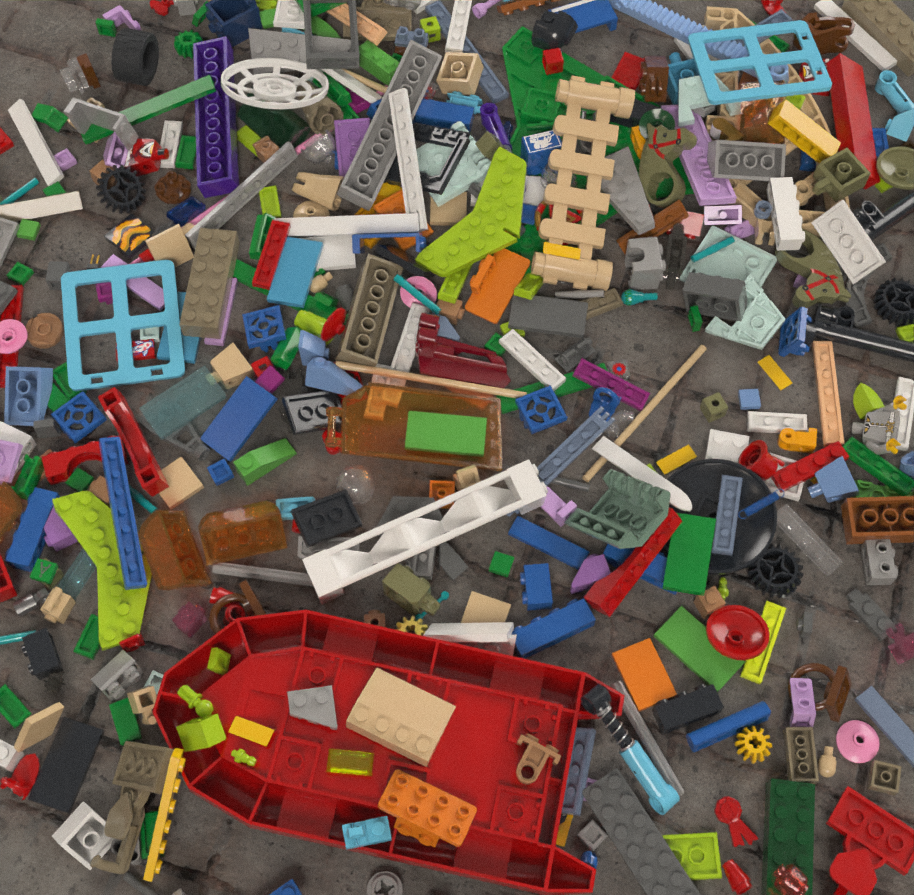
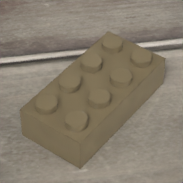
M786 727L783 730L788 781L818 783L819 776L813 727Z

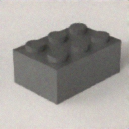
M689 272L682 290L686 312H689L691 306L698 305L701 315L742 321L748 304L745 281Z

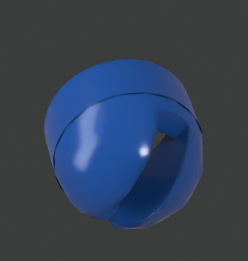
M585 851L581 855L580 860L596 869L598 863L596 854L591 851Z

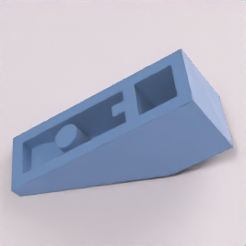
M313 357L307 364L305 386L358 399L366 392V387L331 361H327L322 357Z

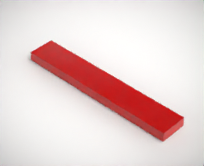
M11 285L18 292L1 313L0 321L13 319L21 322L24 288L22 285ZM19 350L10 354L0 353V388H5L6 366H18Z

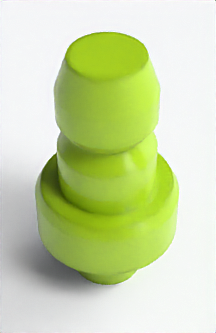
M721 577L717 590L723 600H725V597L729 596V590L726 586V578Z
M243 749L233 750L231 756L235 757L234 761L237 763L243 762L250 766H255L257 759L246 754V751Z

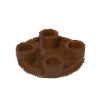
M169 171L160 178L154 187L157 197L167 204L181 203L191 194V183L186 177L174 171Z

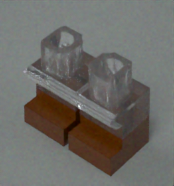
M86 53L68 60L69 67L60 70L70 92L79 89L82 94L85 91L84 88L93 86L96 89L101 87Z

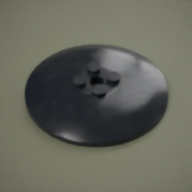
M705 459L692 462L678 469L667 479L681 489L689 497L692 504L690 512L680 510L669 504V508H672L676 513L709 518L711 515H717L722 475L743 478L738 510L740 514L737 517L733 555L712 553L711 549L708 574L712 575L734 573L756 562L769 548L777 526L775 502L749 517L743 510L771 494L765 482L752 470L746 469L747 467L724 459ZM671 537L663 546L667 552H669Z

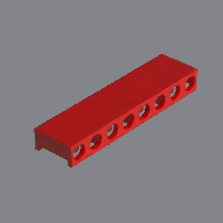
M839 53L826 63L827 71L832 81L830 93L837 140L841 142L838 150L840 152L848 148L871 173L865 187H863L866 190L876 183H880V177L876 169L877 157L864 72L861 65Z

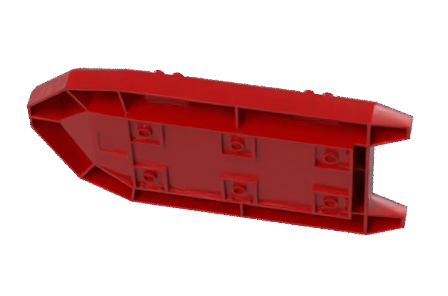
M310 610L236 618L164 673L152 712L169 748L184 750L176 727L200 717L196 713V707L190 709L188 707L189 704L177 694L183 685L189 686L197 694L201 693V700H208L212 703L213 712L211 715L218 714L226 736L224 741L209 748L183 752L182 758L186 759L181 774L189 791L249 828L346 850L342 825L387 816L391 841L347 850L541 895L593 893L596 869L556 847V840L578 719L600 718L596 714L592 715L587 712L580 699L594 686L600 684L611 695V711L616 713L617 719H620L625 695L588 673ZM217 647L231 655L228 672L225 675L221 676L207 669L211 648ZM376 668L456 706L427 767L346 727L347 718ZM332 685L337 730H332L330 727L318 723L308 722V720L303 718L299 719L290 716L287 692ZM238 716L273 729L274 732L267 747L229 733L228 731L235 717ZM527 733L538 738L540 745L546 747L549 744L559 750L558 754L561 755L557 765L552 764L554 759L548 757L536 781L528 785L522 784L516 777L518 764L528 747L523 742L521 746L517 745V741L521 734L526 736ZM245 750L246 754L257 759L255 766H250L243 762H235V757L231 756L232 751ZM525 766L521 769V774L524 778L529 779L533 777L534 771L531 767ZM395 770H401L477 808V812L460 847L454 846L440 838L435 848L420 843L418 839L410 835L405 836L398 829L394 828L397 817L380 810L378 803Z

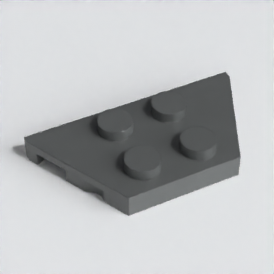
M393 496L377 527L435 502V499L431 497ZM438 508L418 518L441 521L443 517Z

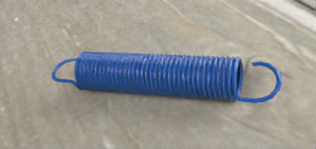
M775 491L743 510L749 517L777 501L779 496Z

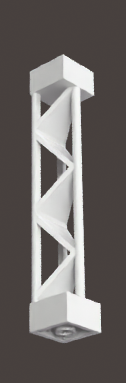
M528 459L472 486L327 550H322L302 559L321 604L344 595L343 587L517 509L523 515L543 506L548 490L544 482L540 483L537 477L539 472L536 465L531 464ZM505 480L508 489L492 487L490 485ZM455 501L441 521L418 518ZM383 533L369 553L346 550Z

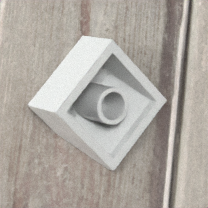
M84 801L52 835L61 847L89 870L92 869L90 862L93 857L100 855L102 858L111 848V843L114 839L107 837L104 833L106 821Z

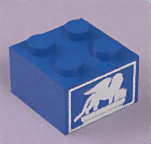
M553 130L522 137L520 158L526 162V176L555 171L549 168L548 158L554 149L561 150L562 141L560 136L554 134Z

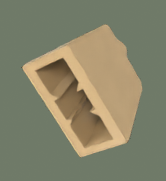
M232 343L210 361L213 372L205 377L211 387L221 381L226 389H230L240 385L246 376L252 380L255 378V375L247 360L236 345Z

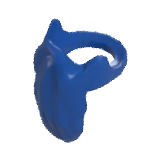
M596 388L593 393L594 400L591 404L589 417L602 406L604 411L600 416L608 412L610 414L606 419L608 422L622 397L618 398L616 393L608 388ZM601 392L607 393V394H609L612 398H609V397H607V396H601L599 393H601Z

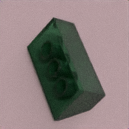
M248 93L247 97H254V94ZM243 103L237 114V117L261 138L268 135L270 140L279 149L286 142L292 143L293 147L296 148L305 141L311 130L309 124L291 109H268Z

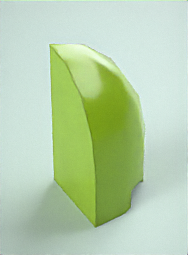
M862 383L857 386L853 395V404L860 419H865L866 413L884 407L880 397L872 388Z

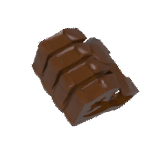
M808 13L801 19L808 24L820 55L845 52L849 45L846 36L851 35L856 26L851 18L831 16L818 18L817 13ZM794 34L793 45L798 50H802L798 38ZM807 36L802 37L803 40L808 39Z

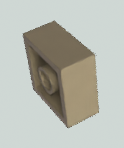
M873 760L870 764L867 789L895 796L899 792L902 766Z

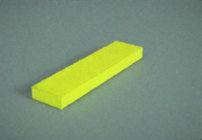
M769 601L765 602L761 617L769 628V643L762 654L753 659L745 660L740 677L761 684L786 611L785 607Z

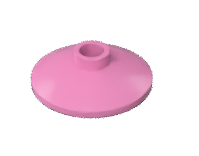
M420 276L406 279L413 287L422 290L423 292L421 293L435 304L437 290L430 280ZM401 287V299L408 307L411 308L412 303L425 306Z
M13 319L0 321V353L10 354L24 346L28 334L21 322Z
M852 720L844 723L837 731L836 745L841 755L847 760L854 763H866L876 756L879 750V738L876 731L869 724L859 720ZM856 737H861L863 743H858Z

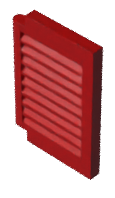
M625 52L611 78L630 89L636 90L639 85V79H642L640 64L644 62V58Z

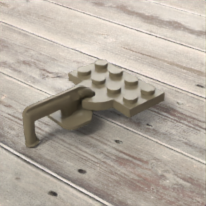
M363 0L361 7H356L358 12L388 32L382 41H395L397 30H399L400 26L407 27L408 31H412V10H408L405 7L391 6L383 3V0ZM343 24V39L351 40L350 28ZM358 34V41H367L366 38Z
M125 741L112 784L122 786L120 799L110 809L104 828V833L107 837L122 840L115 862L104 860L100 855H96L90 862L92 868L95 867L115 874H124L128 871L145 817L144 804L150 792L162 794L170 757L174 749Z

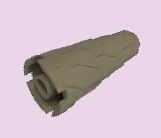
M306 81L312 90L317 89L310 81ZM301 85L296 87V92L306 91ZM320 93L313 94L311 98L317 96ZM298 96V100H302L305 96ZM328 96L312 105L302 107L310 128L318 135H330L331 130L335 131L334 120H343L341 108Z

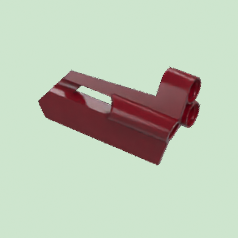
M421 313L415 342V354L418 357L420 374L504 389L508 386L511 380L507 375L506 364L496 352L437 336L440 324H438L440 316ZM462 352L488 357L490 362L459 357L458 355Z

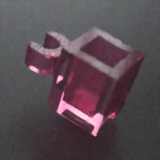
M188 602L185 606L183 605L177 611L178 614L172 619L174 625L190 639L207 621L204 614L206 611L199 604L194 606L191 602Z
M898 623L895 625L898 630L897 633H894L891 627L886 630V633L895 640L888 648L897 663L901 664L914 657V632L905 636L904 626Z

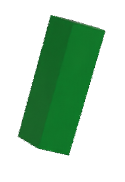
M323 72L329 82L327 96L341 107L351 103L350 93L333 77ZM313 78L312 82L317 87L322 88L320 82Z
M267 213L264 215L257 214L249 250L250 259H260L271 222L276 217Z
M289 327L286 329V340L279 342L271 357L275 368H282L286 371L291 365L299 350L300 330H302L299 327Z

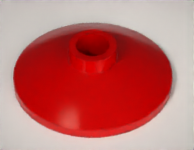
M344 308L336 309L326 320L321 331V339L323 341H330L337 334L343 333L347 314Z

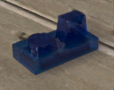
M191 196L167 211L166 217L172 220L175 225L179 224L182 227L187 221L204 212L206 205Z

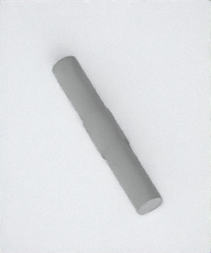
M604 290L555 292V298L604 297Z

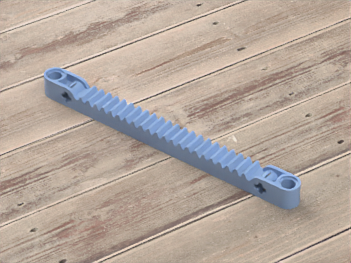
M608 0L613 8L686 44H689L688 36L692 33L713 31L712 29L708 30L706 26L702 27L700 23L697 25L694 20L691 22L689 18L685 19L683 15L680 17L678 13L674 14L673 10L669 12L667 7L663 9L662 5L658 6L656 2L652 3L651 0ZM735 40L704 44L707 54L719 60L749 57L746 47H743L740 42L737 44ZM787 64L768 67L774 84H788L789 68ZM753 69L742 70L757 78Z

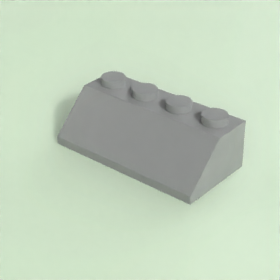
M728 140L708 142L707 162L713 178L769 181L770 178L784 177L786 144Z

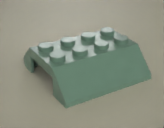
M611 469L602 478L609 489L589 512L577 508L564 523L619 549L641 547L667 517L671 494L668 490L656 486L652 487L653 485L631 476H625L624 473Z

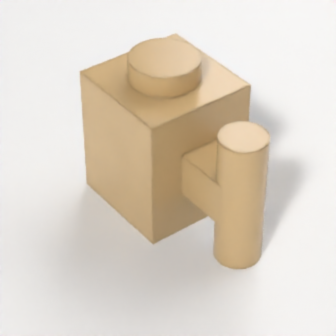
M55 587L40 610L45 615L44 618L54 624L58 621L64 624L76 602L70 595L63 593L62 589Z
M146 686L127 693L133 714L142 713L143 724L154 725L157 722L152 712L157 698L154 686Z

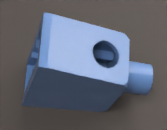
M843 456L817 471L815 477L818 483L807 487L812 498L823 494L827 502L859 495V490Z

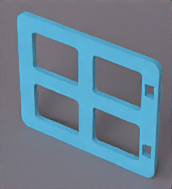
M798 20L699 32L688 36V43L707 100L712 105L829 91L832 87V81L808 24L805 21ZM795 33L802 48L799 51L763 54L757 37ZM807 36L808 39L803 40L802 37ZM742 39L749 57L711 61L704 44ZM805 62L809 65L814 81L776 85L768 67ZM753 69L760 84L758 88L722 92L719 89L715 73ZM821 70L822 74L817 75L816 71Z
M171 260L74 271L62 275L61 289L68 384L73 391L180 378L185 374L175 266ZM162 276L165 310L160 313L130 316L127 280ZM111 282L114 317L112 319L79 323L76 287ZM166 326L170 362L164 365L135 368L131 332L138 329ZM115 333L118 370L83 375L80 338ZM162 369L163 374L152 376L151 371ZM102 377V383L92 384V379Z

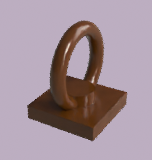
M247 580L239 583L245 595L237 593L228 594L220 598L213 605L209 615V623L214 634L222 630L218 625L217 618L222 607L228 603L241 602L248 616L266 615L265 610Z
M808 663L797 668L790 676V679L800 678L805 673L812 671L823 673L828 677L830 681L825 688L824 700L815 702V710L827 709L830 720L839 723L852 686L847 668L838 665L836 674L828 666L819 663ZM789 679V682H788V693H789V696H790V698H791L790 679Z

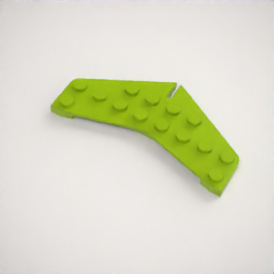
M499 147L494 153L473 211L422 250L415 258L416 263L440 277H447L486 258L488 254L492 255L518 242L517 238L520 239L527 173L525 160Z
M80 491L52 499L55 512L65 522L97 568L98 632L101 650L104 651L119 646L120 641L140 634L156 551L142 555L147 580L146 588L125 590L111 509L90 491ZM138 533L141 553L155 550V547Z

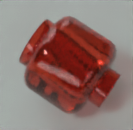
M788 864L785 867L780 865L773 874L776 877L774 887L783 895H804L809 888L807 876L794 864Z

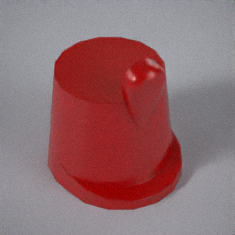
M756 440L749 444L742 451L738 459L739 464L747 467L746 469L752 470L763 481L774 475L778 464L781 467L785 464L784 461L772 456L768 452L767 444L762 440Z

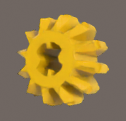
M752 726L750 730L746 727L743 728V733L737 734L738 741L734 743L736 747H740L736 753L738 755L744 754L743 761L750 757L752 764L756 760L763 762L765 760L764 756L768 757L771 754L768 749L772 747V743L766 742L769 740L770 735L763 736L764 729L761 728L757 732L755 726ZM753 741L754 745H757V747L753 748V745L749 743Z

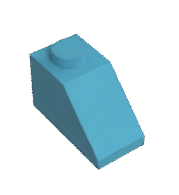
M914 108L894 116L893 120L889 119L885 127L888 130L886 134L907 142L914 127Z

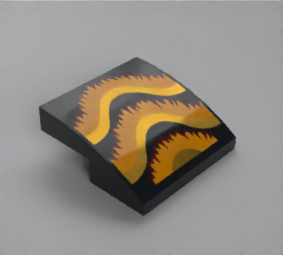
M130 214L105 234L104 237L107 242L117 247L121 254L130 259L147 245L145 240L151 238L154 231L139 218Z

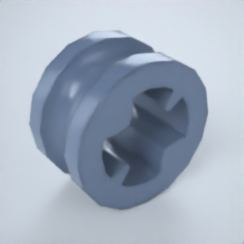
M765 200L757 202L754 215L759 219H767L772 211V205Z

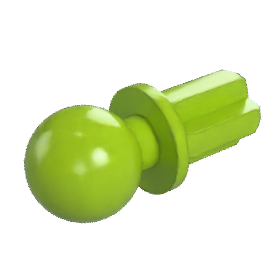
M183 685L178 690L177 694L189 704L188 707L190 709L196 707L195 710L198 716L205 717L212 714V703L208 700H201V693L197 694L187 685Z

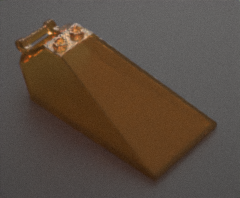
M368 382L365 386L344 397L341 407L326 408L328 430L325 446L340 447V454L465 468L475 465L477 469L503 470L501 399ZM409 411L487 418L484 457L405 450ZM336 416H341V438L335 437Z

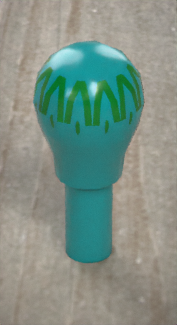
M632 289L625 290L621 296L623 303L627 306L643 301L657 300L658 298L657 293H643Z

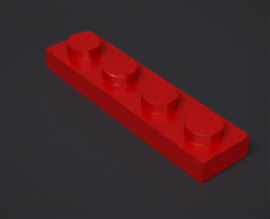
M272 220L252 280L253 287L270 290L286 239L289 235L290 223Z
M837 441L776 471L771 479L778 489L786 491L814 477L817 471L839 457L843 456L845 461L848 460L849 455L840 442Z

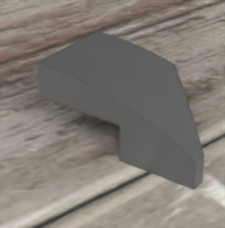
M446 542L439 544L437 562L447 576L454 580L468 566Z

